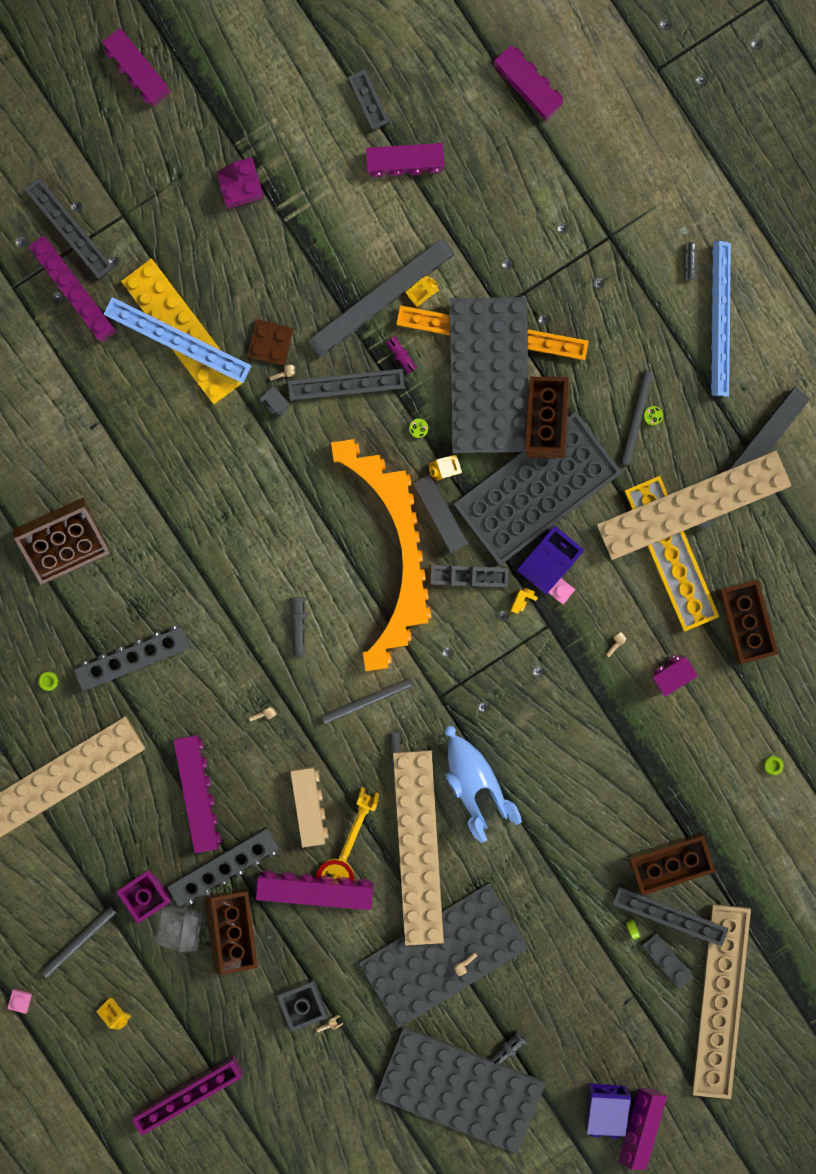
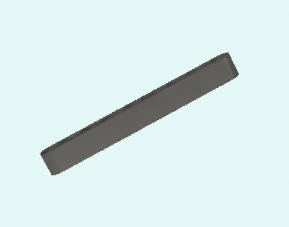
M442 238L313 336L308 343L316 354L322 357L405 294L421 278L428 276L443 265L455 253L444 238Z
M794 387L728 470L766 455L806 406L810 398ZM714 519L699 524L697 527L705 531Z

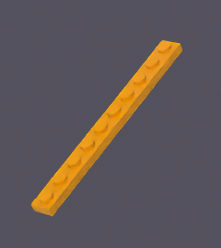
M400 306L396 326L450 335V315ZM528 330V350L585 361L589 341Z

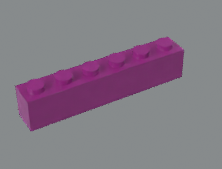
M44 235L28 246L101 343L117 332Z
M198 734L175 738L174 746L194 852L200 853L216 850L222 842L220 832H216L215 825H218L217 814H213L212 806H214L213 794L210 795L208 787H211L210 777L206 776L205 773L207 760L206 757H202L201 752L204 749L203 739L199 738Z
M265 870L259 873L257 879L256 900L371 910L374 882H370L368 879L356 881L348 877L333 879L327 875L312 877L311 874H301L300 876L293 875L291 872L278 874L271 870Z
M233 1055L134 1113L132 1121L140 1135L143 1136L242 1078L243 1070Z

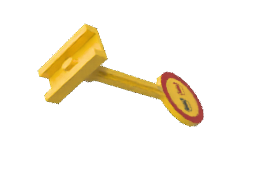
M361 787L356 803L359 805V811L339 859H330L322 863L316 877L327 875L333 879L348 877L354 880L353 869L346 861L365 815L368 814L369 810L375 811L379 793H375L374 797L364 794L365 788Z

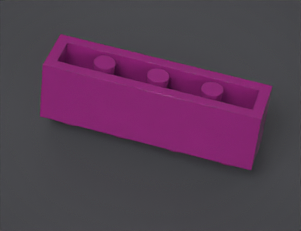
M121 28L117 29L102 42L105 47L103 49L109 59L114 58L117 64L115 66L122 74L126 73L129 76L127 81L134 89L138 88L142 92L140 97L146 104L150 102L154 107L171 93L166 83Z
M510 45L494 60L493 66L546 122L562 107L564 103L562 100L563 96L559 91H554L549 86L550 82L545 76H540L536 72L537 68L532 62H527L523 58L524 54L519 48H514Z
M443 143L366 148L367 174L373 178L383 177V174L401 176L402 173L409 172L410 175H420L421 172L429 171L430 174H438L440 170H444Z
M649 1088L638 1089L618 1159L619 1163L631 1170H647L667 1096L663 1093Z

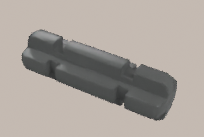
M688 242L685 244V251L687 253H685L686 272H684V278L691 281L696 279V272H694L696 269V254H694L696 243Z

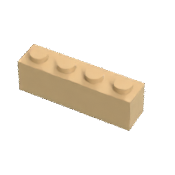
M314 766L292 769L291 778L302 848L323 845L326 842L325 839H328L329 836L327 827H323V820H326L324 808L320 807V801H323L322 791L317 788V782H320L319 771H315Z

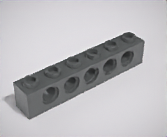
M178 625L167 628L168 633L161 635L160 632L150 635V640L143 642L140 639L131 643L133 647L125 649L122 646L113 650L115 654L107 656L105 653L97 656V661L89 663V660L78 664L79 668L74 671L82 691L192 648L184 626L180 628ZM166 637L173 640L171 648L164 646L163 642ZM149 644L155 647L153 655H149L146 652V647ZM130 652L137 654L136 662L129 661L128 654ZM112 659L119 661L118 669H113L110 666ZM94 666L101 668L102 672L99 677L95 676L92 672Z
M266 827L170 883L167 888L178 907L183 904L187 907L195 902V897L199 895L204 897L211 892L212 887L217 885L219 888L228 882L227 879L234 876L236 878L245 872L243 869L250 866L253 868L261 863L260 859L267 856V858L274 856L278 853L277 849H279L280 845L270 828ZM260 844L263 847V851L261 853L254 852L253 845ZM238 854L245 855L246 862H238L236 856ZM227 864L230 867V871L222 872L220 865ZM206 873L211 874L213 881L206 882L203 875ZM187 884H195L197 890L190 892L187 889Z

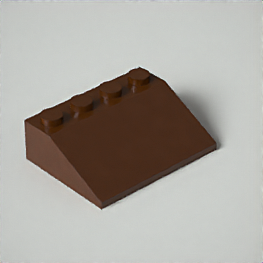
M84 497L14 529V539L40 585L110 554L105 539Z

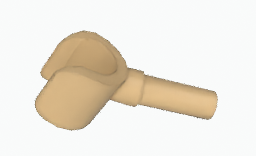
M284 366L285 372L270 376V381L283 377H293L295 375V366Z
M622 632L613 637L616 643L606 653L608 657L625 643L626 637Z
M268 707L264 711L250 716L249 720L253 721L263 716L270 720L277 713L272 707Z
M475 952L463 962L455 964L454 970L458 976L467 973L465 966L477 957Z
M340 1015L334 1016L325 1025L317 1027L316 1031L320 1032L327 1028L337 1029L343 1025V1023L338 1024L336 1022Z

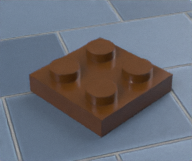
M256 319L247 357L285 366L294 328Z

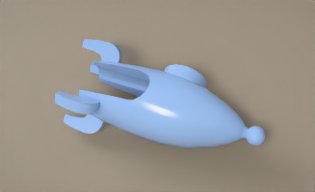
M447 726L444 732L446 736L450 737L448 744L450 772L445 775L457 798H461L472 816L468 821V826L474 837L480 843L487 840L483 830L488 827L475 802V794L481 788H488L502 817H505V819L509 817L510 821L514 822L515 825L520 824L522 820L517 806L509 800H504L498 781L486 759L472 744L456 736V730L453 726Z

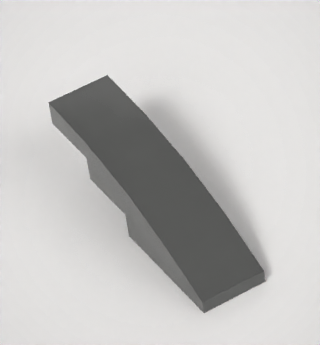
M429 474L414 482V487L449 551L453 553L466 546L468 543L431 475Z
M429 565L428 584L508 587L509 568Z

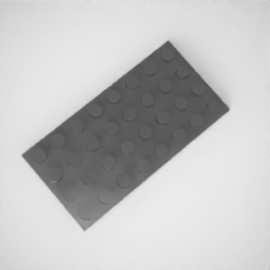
M527 297L450 298L452 453L526 452L529 397Z
M575 412L568 417L566 458L527 457L526 452H522L454 503V506L497 563L501 565L622 472L578 413Z
M489 882L442 910L444 943L405 945V934L359 961V965L398 1028L529 949ZM475 952L477 957L465 966L467 973L458 976L454 970L455 964L463 962Z
M403 1026L375 1098L518 1154L546 1083L528 1074L502 1064L497 1065V1062L492 1063L487 1058Z

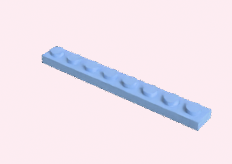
M713 241L711 390L713 396L726 397L729 396L731 243Z
M113 297L104 312L105 316L241 383H244L252 367Z

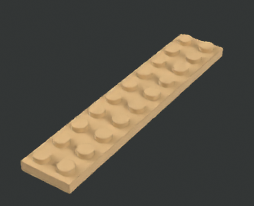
M776 450L597 524V527L611 560H614L787 489L792 485Z
M125 716L0 792V837L145 750L144 744L128 718Z
M432 750L393 753L405 945L444 943Z
M712 904L710 921L726 926L729 929L722 947L711 942L707 944L692 1094L695 1096L731 1099L751 909L747 907Z

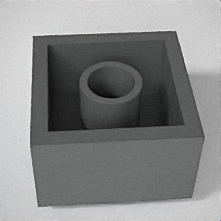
M314 977L278 991L277 998L291 1032L327 1018L328 1012Z

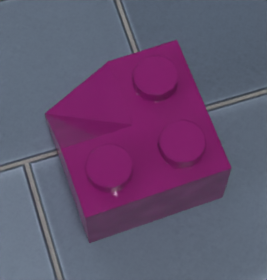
M252 157L233 162L217 171L227 209L264 199Z
M674 654L667 659L668 663L653 670L654 674L651 675V678L660 695L666 697L698 677L686 656Z
M150 870L135 877L116 891L137 923H140L173 899L164 884Z

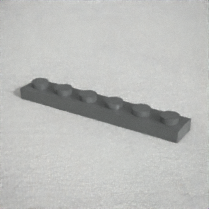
M40 177L24 189L99 280L114 268Z
M403 369L288 381L290 401L405 389Z
M619 886L613 902L614 906L721 947L729 929L721 924L645 895L642 896Z

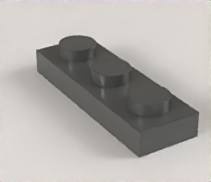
M364 69L349 76V83L371 130L374 131L389 124L390 121L366 70Z
M656 932L641 944L679 989L694 977Z

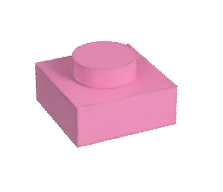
M561 578L548 593L561 604H564L575 589Z
M13 989L8 1009L26 1014L29 1009L32 993Z

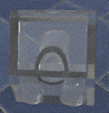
M165 905L160 909L156 943L178 952L197 951L203 913L189 908Z

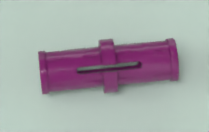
M397 337L391 338L395 346L388 340L386 345L396 356L395 360L401 363L407 375L412 372L408 365L413 370H416L418 367L409 357L407 349L404 350Z

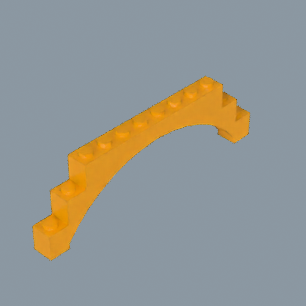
M354 439L332 442L334 463L340 462L352 469L376 491L392 516L401 544L403 573L396 608L379 639L368 651H363L365 671L388 668L389 663H392L390 652H386V649L408 646V641H412L410 629L406 630V626L425 624L431 618L430 607H426L425 600L429 599L427 588H423L422 581L426 580L424 569L420 570L419 562L423 561L422 552L417 550L416 544L420 543L419 532L414 531V524H417L416 512L412 513L411 505H414L413 493L409 494L408 486H411L410 474L406 475V471L382 474V471L386 470L384 459H380V455L357 458V455H360L359 444H355Z

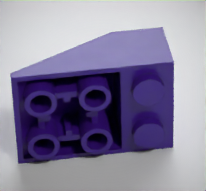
M552 526L517 571L547 595L579 558L584 549L556 526Z

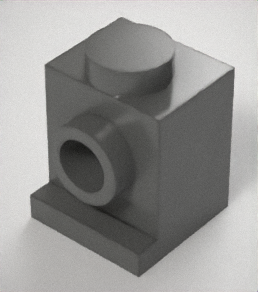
M274 386L260 398L262 403L267 402L265 406L272 414L276 412L282 417L289 411V402Z

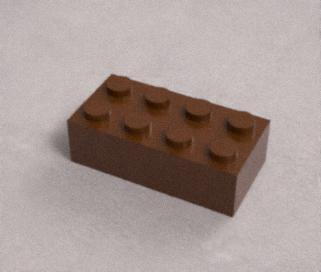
M530 376L525 446L527 457L566 458L570 396L568 377Z
M751 580L718 589L736 662L738 664H745L778 655L759 580Z
M700 832L628 855L638 890L642 896L715 873L705 837Z
M238 889L206 895L205 903L214 972L219 975L258 968L248 891Z

